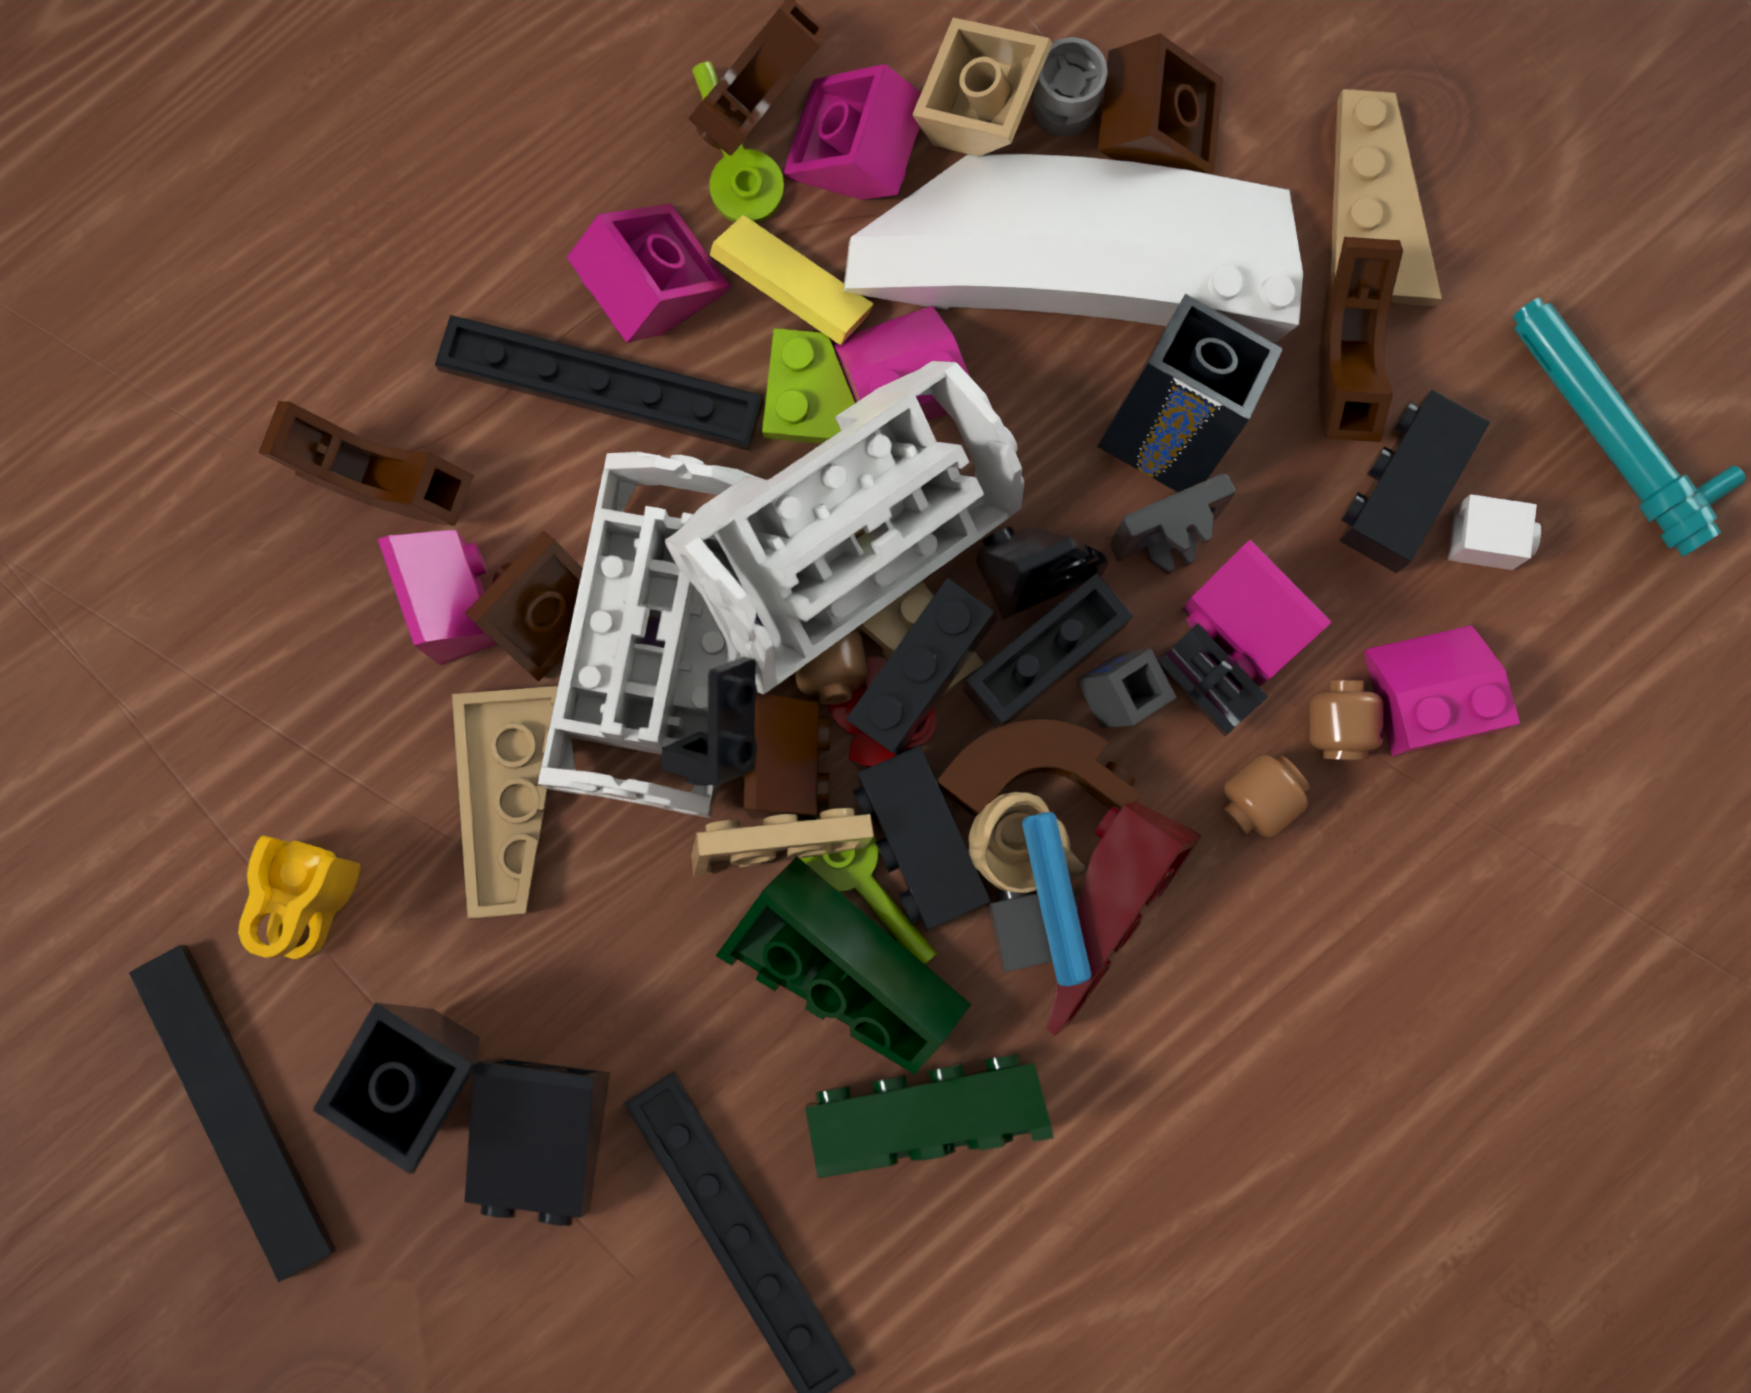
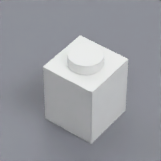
M1470 494L1453 508L1448 561L1514 570L1529 560L1538 550L1541 540V525L1535 522L1537 504Z

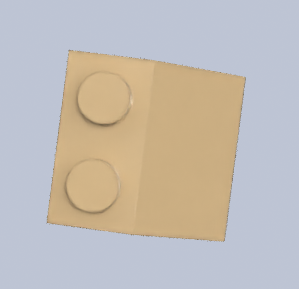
M953 17L912 114L931 144L978 157L1011 144L1052 46L1050 38Z

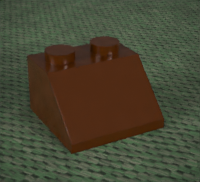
M1161 33L1109 50L1098 151L1113 160L1151 164L1214 175L1223 77Z
M757 693L755 702V740L757 751L755 769L745 774L744 810L751 819H764L780 814H795L798 820H818V807H829V773H819V751H830V717H820L819 702Z

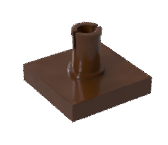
M545 531L513 563L501 566L504 570L501 575L496 571L492 580L493 584L464 613L538 682L565 655L583 570L564 548Z

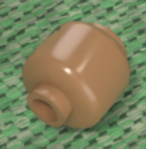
M854 629L797 670L795 676L798 688L805 695L819 697V702L823 705H838L850 701L853 698L852 692L862 687L868 678V667L861 634Z
M1329 680V691L1317 692L1310 698V743L1313 747L1323 750L1324 759H1369V751L1379 748L1383 742V699L1374 692L1364 691V680Z
M1260 754L1226 781L1224 791L1230 804L1223 811L1242 834L1246 835L1253 829L1263 837L1273 838L1306 811L1308 800L1305 793L1310 790V786L1301 772L1285 756L1279 755L1275 759L1269 755Z

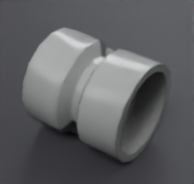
M1070 37L1059 39L1052 43L1038 77L1031 99L1032 114L1039 126L1050 134L1061 137L1075 136L1087 130L1096 119L1108 70L1103 54L1098 47L1088 40Z

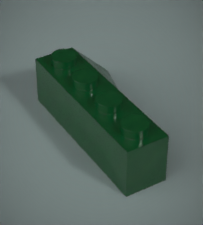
M797 856L760 893L715 955L731 966L739 960L758 972L756 980L773 991L783 986L807 1001L805 1010L824 1020L826 1017L837 1018L850 1026V1036L913 1074L943 1044L972 1005Z
M1012 1053L985 1059L986 1070L964 1074L962 1064H955L928 1070L929 1081L908 1085L906 1075H898L872 1081L873 1092L851 1096L849 1086L815 1092L817 1102L807 1104L805 1111L817 1177L824 1178L888 1167L898 1164V1159L910 1157V1161L945 1157L955 1153L956 1147L966 1145L969 1150L980 1149V1151L1004 1147L1006 1143L1014 1141L1013 1136L1031 1133L1032 1142L1054 1138L1035 1064L1030 1061L1020 1063L1019 1053Z

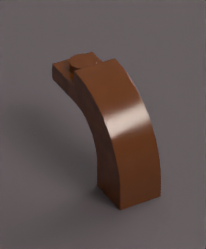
M785 0L688 118L697 126L696 129L699 135L712 147L722 149L729 156H732L773 102L822 45L829 32L795 0Z
M1344 237L1336 276H1330L1320 341L1319 402L1326 439L1381 442L1393 396L1386 373L1385 336L1390 303L1403 254L1400 240Z
M278 401L258 452L295 470L294 475L348 498L409 518L449 526L456 525L474 477L473 474L430 452L402 450L377 443L349 432L287 401Z
M1049 719L1012 722L981 735L955 757L937 780L941 792L974 817L986 805L997 798L1010 783L1018 778L1034 773H1051L1063 776L1076 783L1109 809L1115 806L1121 810L1125 804L1137 802L1142 795L1132 787L1136 780L1126 770L1111 761L1106 766L1097 761V758L1110 743L1109 741L1084 727Z

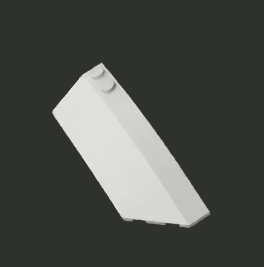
M993 154L980 157L966 155L850 238L843 291L919 306H933L936 309L948 310L949 307L1009 309L1119 319L1161 326L1168 324L1183 296L1187 294L1275 344L1299 325L1303 269L1290 191L1287 189L1190 170L1119 160L1034 154Z

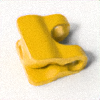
M262 835L253 849L247 871L249 897L241 916L238 930L244 948L252 954L265 958L285 956L298 960L309 958L320 951L326 941L334 915L349 901L360 874V863L336 857L332 851L293 840L289 842ZM270 914L266 933L270 945H267L258 936V924L263 917ZM308 924L310 927L308 939L303 945L296 947Z

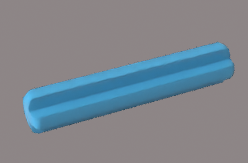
M1053 812L1030 815L1023 819L1022 827L1056 979L1060 986L1082 984L1090 979L1091 971L1057 819Z

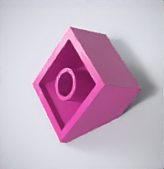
M886 64L813 79L783 175L793 181L860 200L898 195L906 175V167L915 138L920 131V126L912 114L921 92Z
M671 203L598 214L566 257L580 276L582 283L593 294L611 320L613 327L622 335L626 343L665 334L724 295L731 287Z
M933 306L851 334L842 345L832 341V346L855 403L877 388L917 371L931 361L957 362L969 375L954 335ZM931 394L916 396L927 421L948 414Z
M456 529L388 535L378 539L408 630L416 648L439 665L497 645L493 639L464 614L485 592L479 576L486 574L487 569L476 542L468 544Z
M1251 540L1242 546L1182 608L1189 615L1186 621L1192 629L1198 623L1228 655L1235 659L1237 665L1259 687L1272 678L1331 623L1310 599Z
M1472 625L1377 646L1363 651L1374 693L1380 695L1383 699V726L1392 757L1499 733L1520 724L1505 668Z

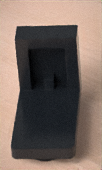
M741 657L712 668L709 671L708 734L697 732L662 747V770L684 776L687 782L694 785H713L718 787L755 769L757 751L755 740V702L757 699V685L755 683L756 662L754 659Z

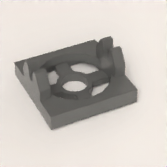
M1223 473L1125 515L1110 543L1117 562L1145 550L1150 563L1167 574L1175 569L1171 551H1177L1187 566L1195 561L1197 539L1192 530L1195 531V534L1203 543L1209 542L1212 537L1213 521L1218 518L1236 493L1229 475H1224Z

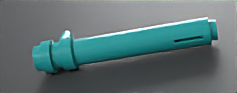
M1538 297L1518 310L1512 316V319L1517 324L1513 330L1641 502L1638 508L1648 522L1655 520L1664 533L1660 535V538L1668 549L1675 547L1679 554L1684 557L1720 534L1722 531L1714 522L1718 516L1711 508V505L1741 486L1746 479L1744 472L1737 466H1730L1696 488L1687 475H1679L1552 303L1544 304L1541 298Z

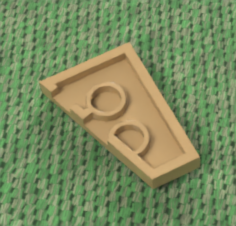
M837 808L821 812L820 820L798 822L797 815L780 814L764 818V826L741 828L740 821L737 820L709 823L705 826L706 832L696 833L691 853L693 877L713 874L712 863L730 860L731 864L739 865L742 869L761 866L764 862L774 860L776 858L775 852L786 850L787 857L790 859H794L796 856L803 859L866 848L873 838L871 815L855 816L854 809Z

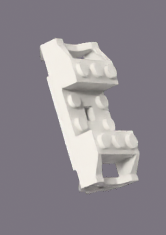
M931 361L919 370L877 388L835 417L841 428L839 433L769 480L744 477L701 506L678 532L664 540L677 566L705 600L727 641L729 660L733 661L741 657L755 660V683L758 693L764 695L1022 509L1024 479L1021 475L1022 466L1016 455V440L1012 433L1003 425L1000 417L993 411L987 395L957 362ZM931 394L954 419L975 465V477L960 475L957 468L961 469L969 463L962 445L936 442L916 396ZM863 528L865 533L856 539L854 533ZM715 533L743 588L709 550L703 540ZM756 613L759 619L761 620L763 626L754 623Z
M643 452L607 453L538 781L540 786L550 790L598 796L712 819L719 786L696 785L691 792H686L633 779L621 780L611 775L577 771L575 769L572 739L662 755V747L697 732L708 734V673L712 668L730 662L728 644L701 593L677 566L664 540L678 532L694 514L683 512L682 519L669 517L666 509L650 506L645 507L644 516L623 511L636 486L663 485L719 495L746 476L762 478L733 468L704 465L701 460L685 455H671L670 458H664L660 455ZM715 533L703 540L704 544L743 588ZM649 616L660 618L656 640L664 641V648L640 644L641 638L645 637Z

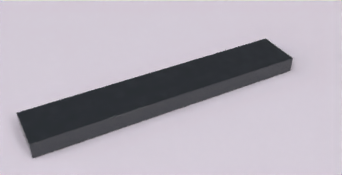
M453 315L449 317L435 362L436 368L441 372L747 451L750 449L763 403V397L760 394Z
M179 945L130 971L129 974L278 1283L334 1253L336 1249L188 946Z
M671 1072L624 1102L796 1392L828 1393L854 1376L855 1369L676 1072Z

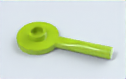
M711 62L699 63L692 69L703 100L719 82ZM742 144L732 156H729L722 150L724 157L716 164L710 177V193L716 209L732 222H736L742 215H745L755 223H760L771 217L779 208L784 196L783 175L777 163L763 152L744 149Z
M874 833L872 840L866 848L801 859L837 891L847 892L855 889L897 941L926 965L937 955L933 947L918 929L911 924L908 917L872 875L877 866L879 856Z

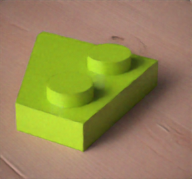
M774 328L762 430L763 438L823 444L841 431L835 417L855 404L830 338L821 332Z

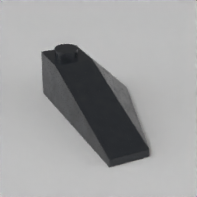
M1007 527L989 535L983 540L985 547L979 549L976 563L1003 620L1082 585L1096 573L1102 576L1109 564L1104 553L1072 537L1033 527H1027L1016 533L1013 527Z

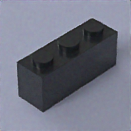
M1431 390L1419 404L1410 400L1393 426V430L1400 433L1393 448L1389 449L1383 446L1367 472V475L1372 477L1374 481L1366 495L1357 492L1345 509L1340 520L1348 524L1339 541L1394 573H1398L1413 560L1490 422L1434 390Z
M1096 573L968 677L963 691L994 728L1009 724L1124 630L1133 615Z
M947 578L849 713L846 720L890 752L899 755L997 620L995 611Z
M920 745L858 772V780L861 787L852 790L862 815L870 814L871 819L876 818L884 838L875 843L888 873L899 869L907 890L898 895L912 925L922 921L927 932L991 902Z

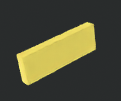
M742 215L712 244L711 257L839 345H842L870 315L874 303L862 295L844 292L843 282L745 215Z

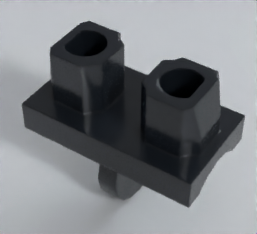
M1198 623L1158 659L1164 674L1224 736L1228 735L1268 697L1237 665L1235 659L1228 655Z

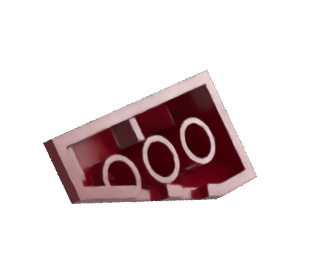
M1136 801L1125 804L1121 810L1113 806L1107 812L1095 831V835L1101 841L1092 853L1077 909L1091 977L1086 982L1078 985H1057L1046 1026L1049 1032L1056 1036L1070 1025L1109 970L1112 962L1108 958L1112 952L1118 953L1141 925L1143 915L1139 912L1143 906H1150L1157 896H1162L1202 835Z

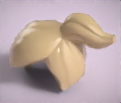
M1027 792L1001 794L986 805L972 823L968 838L969 856L975 869L979 870L990 883L1004 891L1027 893L1037 890L1022 821L1027 816L1049 812L1048 805L1039 796ZM1057 819L1069 875L1081 876L1084 874L1086 867L1070 850V842L1065 825Z

